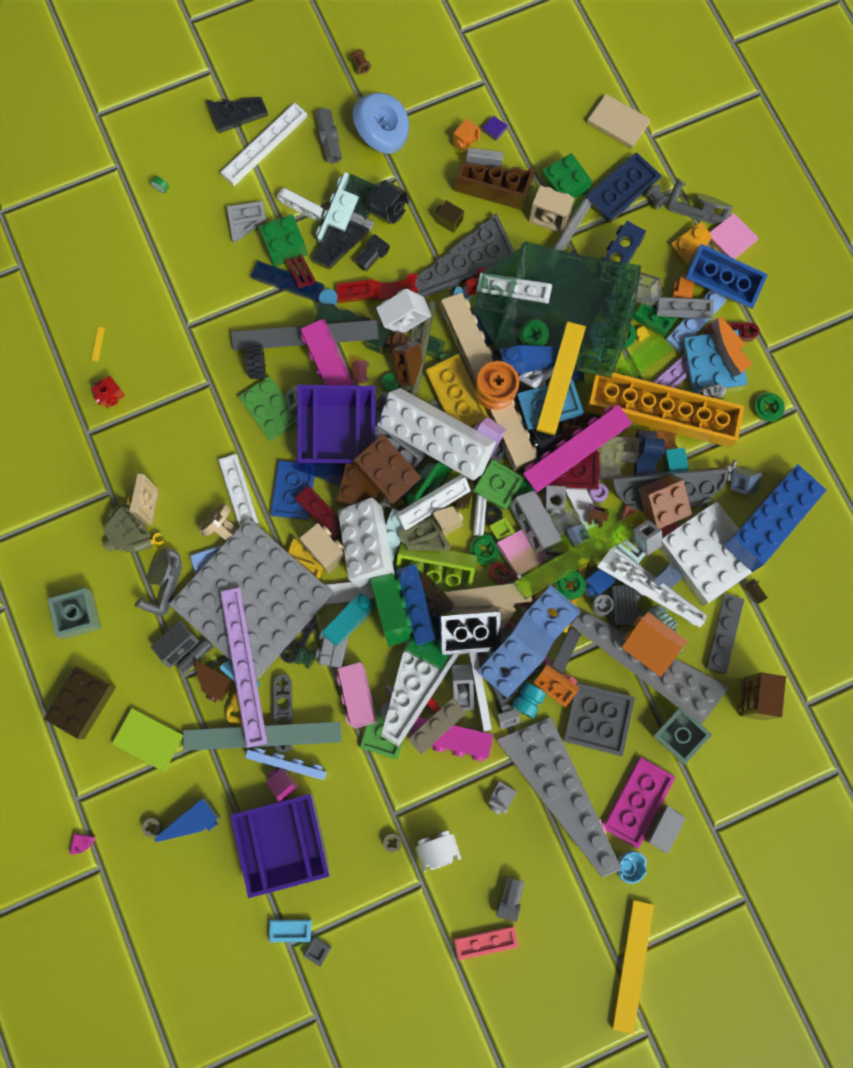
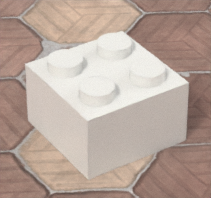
M408 289L400 290L396 296L384 300L376 308L383 326L400 333L409 331L432 316L424 297Z

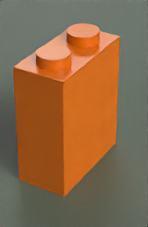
M647 612L644 617L639 616L633 623L635 629L633 632L629 630L624 636L623 640L626 642L621 648L661 677L688 641Z

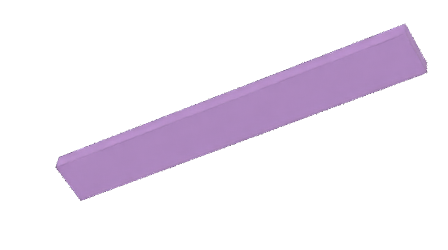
M241 588L222 590L220 593L246 746L250 748L268 744Z

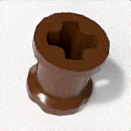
M362 49L355 50L351 54L350 59L355 63L358 74L367 73L371 69V63L366 60L365 52Z

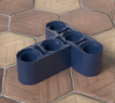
M637 430L634 475L656 473V463L663 455L665 446L664 438L657 437V431Z

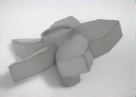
M733 460L731 466H725L728 468L727 480L732 481L733 472L741 469L736 468V460Z

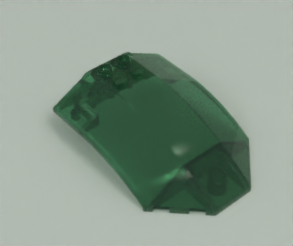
M526 241L515 252H510L500 259L499 263L483 271L473 308L499 352L504 348L523 345L520 340V331L531 320H540L549 328L550 337L547 340V344L543 346L559 347V349L567 322L586 326L574 371L611 378L624 350L634 315L641 265L573 254ZM486 276L512 281L509 296H503V289L497 285L492 286L488 293H483V288L488 289V278ZM523 279L552 284L549 303L513 298V293L515 294L514 288L517 285L516 280ZM495 288L500 289V295H493L491 291L495 290ZM533 330V336H531V338H534L537 341V335L539 333Z

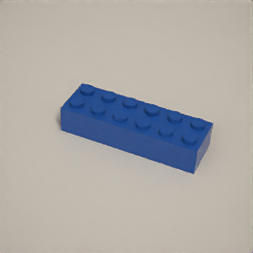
M797 464L781 478L723 546L751 572H754L768 561L826 492V489Z

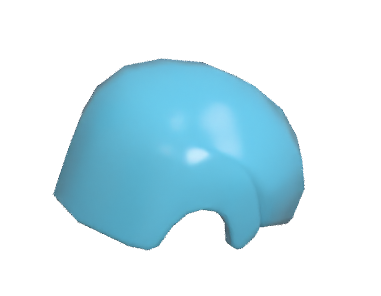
M634 851L624 852L618 857L617 860L621 867V870L617 871L618 877L625 883L634 884L641 881L647 873V859L641 853Z

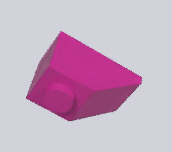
M283 768L273 770L268 775L270 779L266 782L278 801L285 800L299 787Z

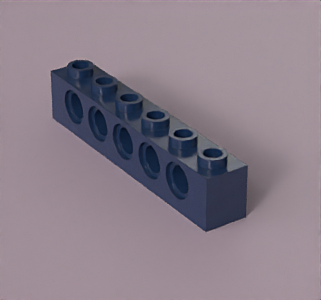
M628 220L624 225L621 224L616 232L617 238L609 243L606 249L608 253L605 258L603 256L597 263L599 268L596 273H591L587 280V283H589L587 288H582L577 297L579 299L576 305L573 304L568 312L570 315L569 321L586 326V331L590 329L591 323L596 319L646 235V230ZM627 240L630 245L623 247L620 242ZM617 256L620 258V261L613 263L610 258ZM603 272H608L611 275V277L609 279H603L601 277V274ZM593 288H599L601 290V293L599 295H593L591 293V290ZM589 304L592 308L589 311H584L581 306Z

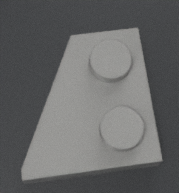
M263 201L227 207L233 243L239 241L266 222Z

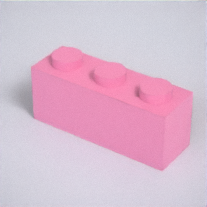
M359 662L338 668L337 681L343 689L341 699L348 713H345L347 724L356 729L378 723L365 666Z

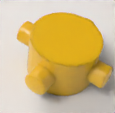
M641 326L636 330L638 341H642L650 335L645 326Z

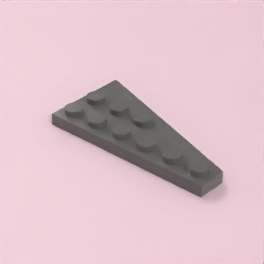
M497 213L489 221L480 225L479 229L474 233L469 234L449 250V253L443 258H439L432 267L418 275V279H415L416 287H418V293L416 294L425 298L462 284L471 277H476L477 270L480 268L498 270L518 261L517 255Z

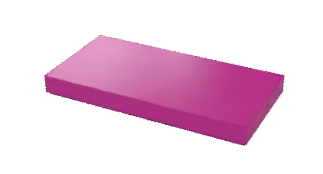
M638 757L604 822L606 831L639 849L676 777L644 758Z

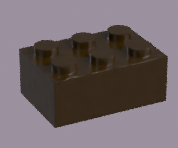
M76 666L43 719L76 739H85L116 687L84 668Z

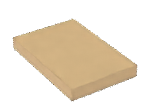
M606 94L589 117L587 124L632 149L650 124L651 119Z
M137 474L129 512L144 525L151 526L159 489L145 474Z

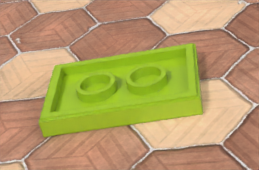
M131 708L112 745L165 772L183 740V734Z

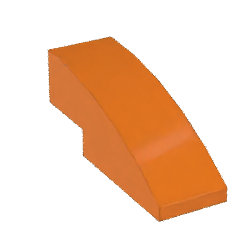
M721 316L712 322V329L716 346L726 366L736 377L753 363L740 350L746 344Z

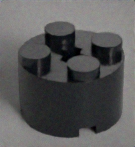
M383 180L376 192H372L369 196V202L371 203L370 212L387 224H395L406 211L404 206L405 203H409V193L392 182Z

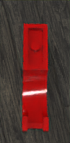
M417 273L407 274L404 279L391 283H382L374 279L338 283L337 301L339 304L371 299L384 301L396 296L397 292L403 289L418 293V287H416L415 279H418Z

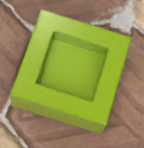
M506 517L489 526L498 542L515 533Z

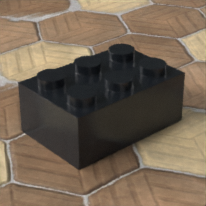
M494 605L436 610L437 649L441 655L496 651L501 645V612Z

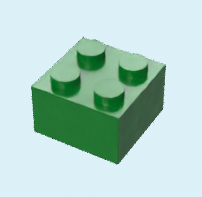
M570 153L544 168L541 172L540 182L543 187H550L554 191L567 193L577 199L589 191L592 179L575 156Z
M293 214L259 226L261 236L274 267L285 264V258L291 260L293 256L298 258L301 254L303 257L308 255L305 242Z

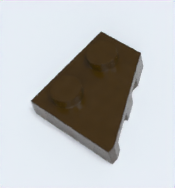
M423 573L421 582L430 615L436 618V610L452 609L454 603L428 574Z

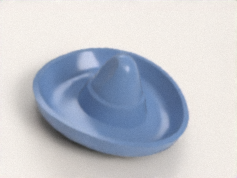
M381 92L369 93L356 102L353 108V121L364 141L382 153L392 154L400 150L409 134V120L403 105L391 95Z

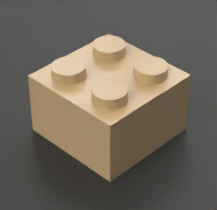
M540 186L532 204L529 222L561 234L569 220L575 198L567 193L554 191L550 187Z
M317 523L300 537V540L309 553L329 574L346 560L344 547L338 540L335 542L332 540V534L325 526L321 527Z

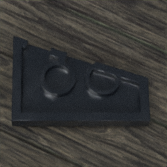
M262 97L240 98L239 101L222 99V102L206 100L219 133L269 116Z
M351 220L345 232L330 226L313 258V262L330 270L369 233V228Z

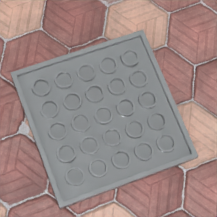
M248 518L169 605L232 661L220 591L240 587L255 674L258 680L280 656L283 650L332 598L334 593Z

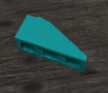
M360 593L323 630L321 635L337 647L367 620L376 605Z

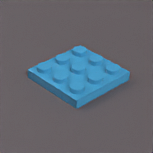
M734 330V332L739 336L738 330ZM713 334L682 339L692 393H697L701 388L714 384L725 386V388L748 384L745 371L734 377L719 353Z

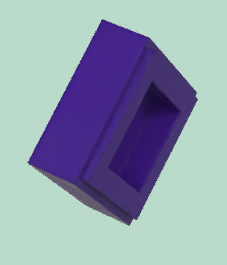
M493 116L483 127V132L497 141L506 131L507 125Z

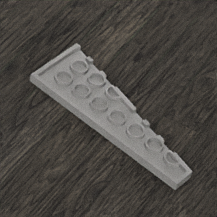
M585 611L572 624L575 629L700 724L705 721L729 688L676 659L660 677L621 648L626 642L623 638L627 633Z
M550 717L497 739L499 746L502 747L550 812L553 813L600 877L603 878L620 871V864L552 718Z

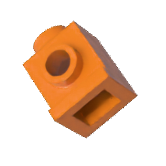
M466 119L453 133L455 147L464 151L468 146H472L475 140L478 141L480 139L481 129L469 119Z
M686 274L679 275L678 281L674 282L671 298H692L694 282L685 279Z

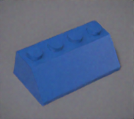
M700 244L695 248L688 263L685 279L753 309L768 274Z

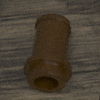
M754 578L744 585L746 586L745 590H748L756 603L759 604L768 597L759 586V581H756Z

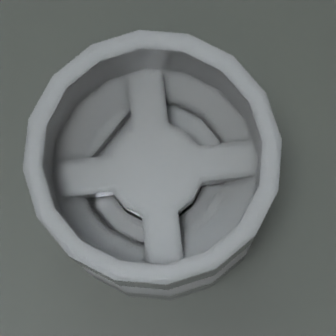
M600 595L592 602L591 610L596 616L603 617L613 609V601L607 595Z

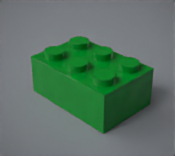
M393 573L370 579L388 647L411 641L410 634L413 631L399 579L395 580Z

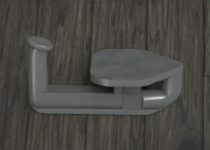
M677 178L667 205L670 211L711 224L723 222L729 217L733 206L708 195H697V201L704 204L703 208L677 201L682 187L686 185L683 180ZM715 207L723 208L721 215L713 213Z
M164 547L150 566L147 582L152 585H163L157 605L146 602L144 598L140 597L135 602V607L161 616L168 612L169 604L172 601L182 569L181 557L177 551Z

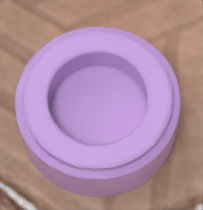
M599 483L598 490H589L591 500L595 503L605 501L608 496V488L604 484Z

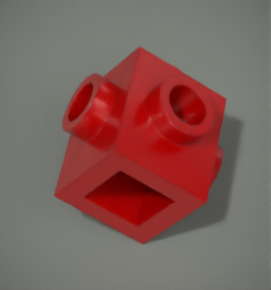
M110 376L98 381L91 388L95 393L92 396L99 406L103 404L107 409L115 406L125 396Z

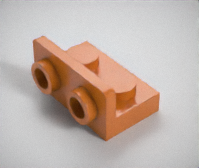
M549 665L545 666L533 683L564 707L569 704L580 689Z

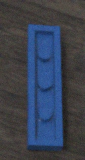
M412 564L396 570L416 645L420 646L437 640L417 565Z

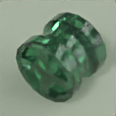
M303 645L294 663L298 665L303 664L305 668L310 669L315 661L317 651H310Z

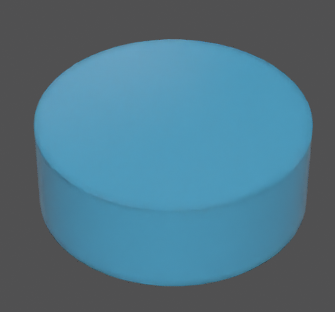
M326 289L319 295L320 304L324 308L331 309L337 305L338 301L335 291Z

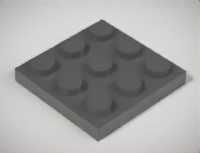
M576 683L580 689L572 699L563 742L623 756L635 697Z

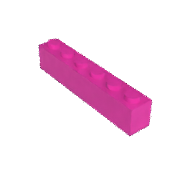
M611 405L603 411L604 416L600 419L594 417L587 423L589 427L583 431L579 428L571 434L573 437L571 440L566 442L564 439L556 445L557 450L553 453L548 451L540 457L542 461L536 465L532 462L524 468L526 472L523 476L536 493L632 424L619 405L615 408Z

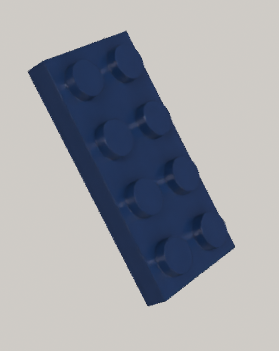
M636 152L586 195L585 199H589L591 206L611 223L657 183L662 175Z

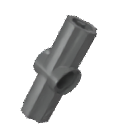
M321 108L316 112L322 146H324L327 162L335 164L342 160L338 143V132L333 123L331 110Z

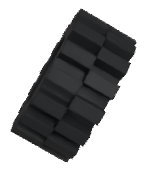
M262 344L246 346V363L250 379L266 377L265 354Z

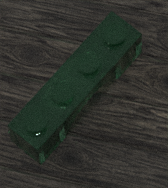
M322 303L314 322L325 320L326 324L371 321L368 317H359L349 310L343 311L333 304L327 305ZM379 323V339L365 340L366 349L383 355L387 347L388 335L391 336V330L385 328L383 323Z

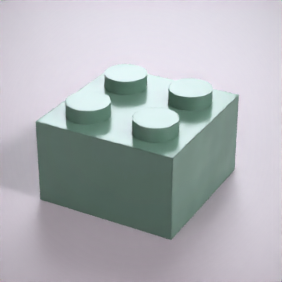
M84 588L48 599L56 637L67 639L102 629L93 591Z
M679 708L653 737L685 765L712 734Z

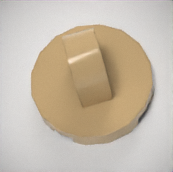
M225 503L218 505L208 515L207 522H202L199 532L207 537L215 531L228 541L237 531L235 526L226 519L231 508Z

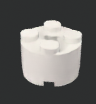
M449 831L438 834L437 839L431 841L430 838L418 841V846L415 847L423 872H427L426 867L429 866L431 870L451 864L455 857L457 861L462 859L454 834L450 835Z

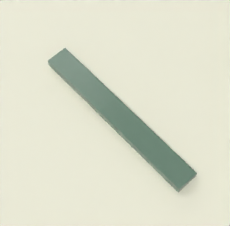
M341 722L265 726L268 744L255 747L342 742ZM243 727L183 730L184 751L247 747Z

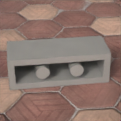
M535 491L518 496L511 502L509 507L536 555L546 551V549L554 548L562 540L559 531L553 525L550 515L546 512L541 499Z

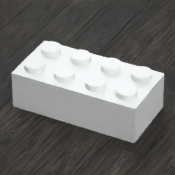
M369 498L338 510L349 580L361 587L370 584V579L391 573L394 574L382 505L373 498Z

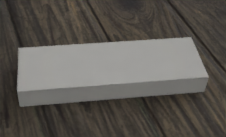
M657 297L656 316L713 319L714 303L713 300Z

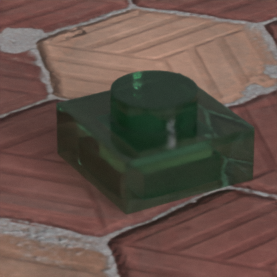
M429 336L426 355L439 360L446 341Z

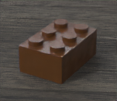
M384 434L378 435L351 459V462L389 504L395 503L421 479L420 475Z
M760 672L744 677L740 685V691L743 692L742 700L740 699L738 704L740 717L758 720L782 718L786 676Z

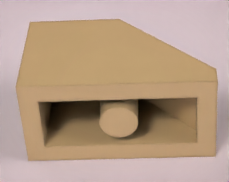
M453 506L433 513V519L444 536L462 527L463 516L459 510L455 511Z

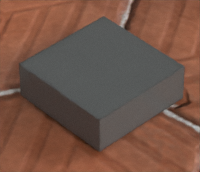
M314 936L303 956L321 967L332 946Z

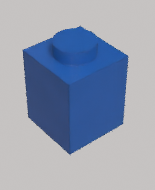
M599 569L585 581L586 589L584 593L594 600L616 581L610 574Z

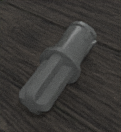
M204 638L177 665L178 669L182 673H186L196 661H201L200 659L213 648L212 645Z

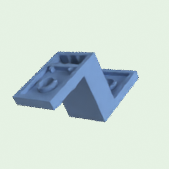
M550 585L514 624L504 642L478 669L477 673L508 698L545 659L554 640L580 614L581 610ZM548 609H555L558 615L551 616L548 613ZM506 667L510 674L502 673L500 668Z

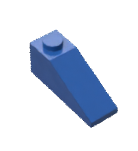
M518 345L501 349L503 362L513 366L518 374L555 367L559 353V347Z
M207 798L201 799L155 837L154 841L160 842L205 831L206 829L210 831L219 824L217 820L221 817Z

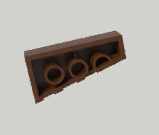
M461 163L456 177L455 191L523 210L532 185L535 169L520 170V167L502 169V166L489 168L480 164Z

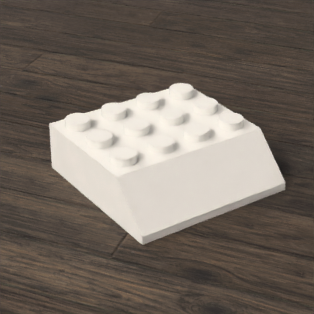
M718 502L709 506L664 537L660 547L668 561L684 575L683 581L702 606L710 603L752 573L723 546L738 527Z

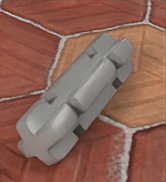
M353 212L350 218L351 221L369 228V231L374 225L372 220L365 219L364 216Z

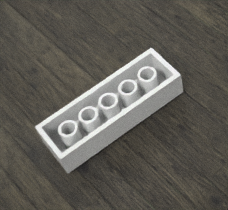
M401 388L389 392L377 425L471 480L483 474L496 443L495 440Z

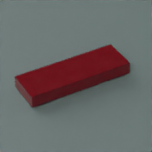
M307 486L295 497V501L321 527L325 526L331 532L333 541L341 534L339 517L310 486Z

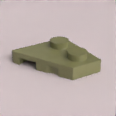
M433 517L415 524L407 530L404 529L398 532V536L407 551L450 550L451 545Z

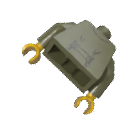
M133 495L127 498V503L123 502L109 513L107 524L103 528L104 533L108 537L103 542V546L107 551H112L115 548L117 551H125L127 553L140 552L151 548L153 544L162 546L165 543L164 540L161 542L155 541L157 537L162 536L160 533L154 534L153 539H149L151 535L144 524L129 512Z

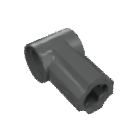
M507 876L503 895L498 903L496 917L517 922L524 881Z

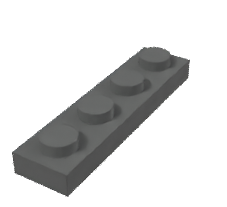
M729 594L723 595L706 669L727 674L744 603L743 598Z

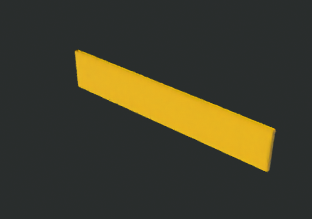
M98 327L91 361H99L105 327Z

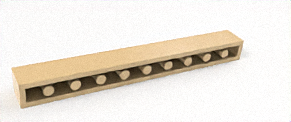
M462 293L441 300L440 309L475 385L481 368L487 363L493 362L491 358L492 351L489 346L486 347L484 342L485 336L482 330L479 331L477 327V318L470 311L468 299L464 298ZM514 400L509 406L500 410H492L485 407L489 418L507 429L500 443L513 471L527 467L532 462L535 463L538 453L535 446H531L529 432L521 424L522 417L520 413H516Z

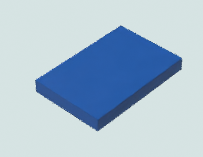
M278 460L270 514L272 517L309 520V514L295 501V497L307 486L313 489L316 471L315 464Z

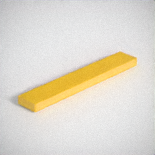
M567 322L536 431L551 435L556 434L586 326Z
M632 900L612 1024L613 1030L634 1034L654 909V904Z

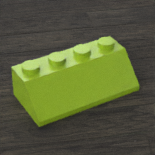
M401 542L396 570L415 564L417 565L420 579L423 573L428 574L443 592L466 590L472 588L477 555L450 550L407 551ZM395 571V580L399 579L397 571Z

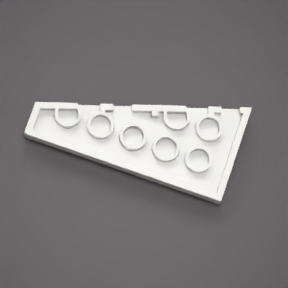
M614 545L597 566L636 589L640 594L646 595L685 618L691 624L701 627L705 623L707 618L705 613L664 583L658 587L653 582L655 578L653 574Z
M413 633L410 634V639L412 640L414 637ZM411 641L406 642L383 726L382 737L399 747L459 654L449 655L442 669L439 670L407 653L406 649Z

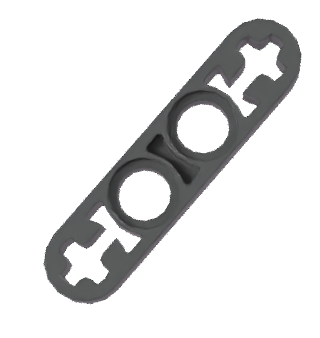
M283 674L278 675L274 680V725H278V721L281 718H287L289 725L293 724L292 680ZM282 678H284L288 682V685L284 687V692L289 691V695L281 694L277 696V692L282 693V688L278 685V682H281ZM281 698H286L289 702L288 707L285 709L278 707V701ZM286 745L285 749H282V746H275L277 751L283 753L290 751L293 745Z

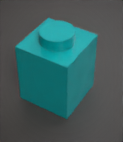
M685 447L666 450L663 453L662 458L665 472L689 470Z

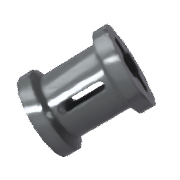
M658 184L651 187L645 194L655 204V209H660L669 201V198L661 192V187Z

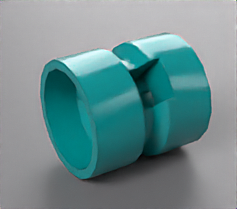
M524 682L519 690L520 697L514 699L511 707L517 709L523 715L534 719L538 711L537 704H542L547 694L534 685Z

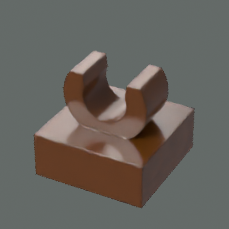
M590 504L588 524L591 525L592 520L598 519V527L601 528L603 521L608 519L609 509Z

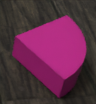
M74 833L69 854H79L88 850L94 843L96 836Z

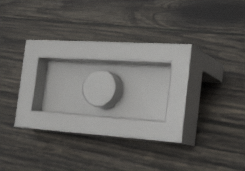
M468 148L466 163L485 165V167L489 168L502 166L503 152Z
M664 805L646 842L665 853H669L686 818L675 812V809Z

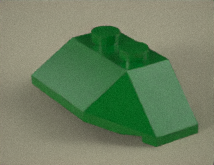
M440 461L429 462L425 467H421L417 472L421 479L407 491L408 506L441 487L453 469Z

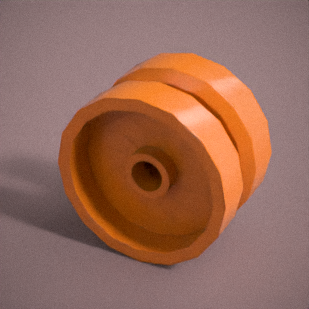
M493 361L481 368L474 391L476 399L482 406L487 409L500 410L512 403L518 391L520 381L518 373L513 366L506 362Z

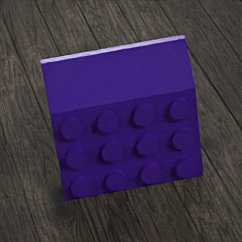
M298 385V463L353 464L351 459L375 439V386Z
M313 794L230 815L248 899L330 877L327 852Z

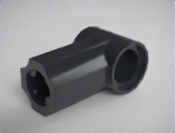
M374 234L368 240L366 248L355 259V263L361 270L367 272L379 258H383L388 253L390 245Z

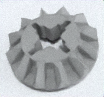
M714 384L701 388L696 394L718 399L724 396L726 388L725 386Z

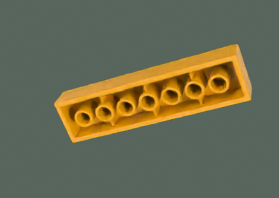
M597 369L592 378L585 409L588 412L604 415L603 411L611 405L614 408L619 405L632 423L731 448L738 441L744 406Z

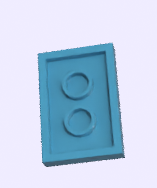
M573 379L570 381L559 421L583 415V409ZM549 385L517 393L528 430L538 426Z

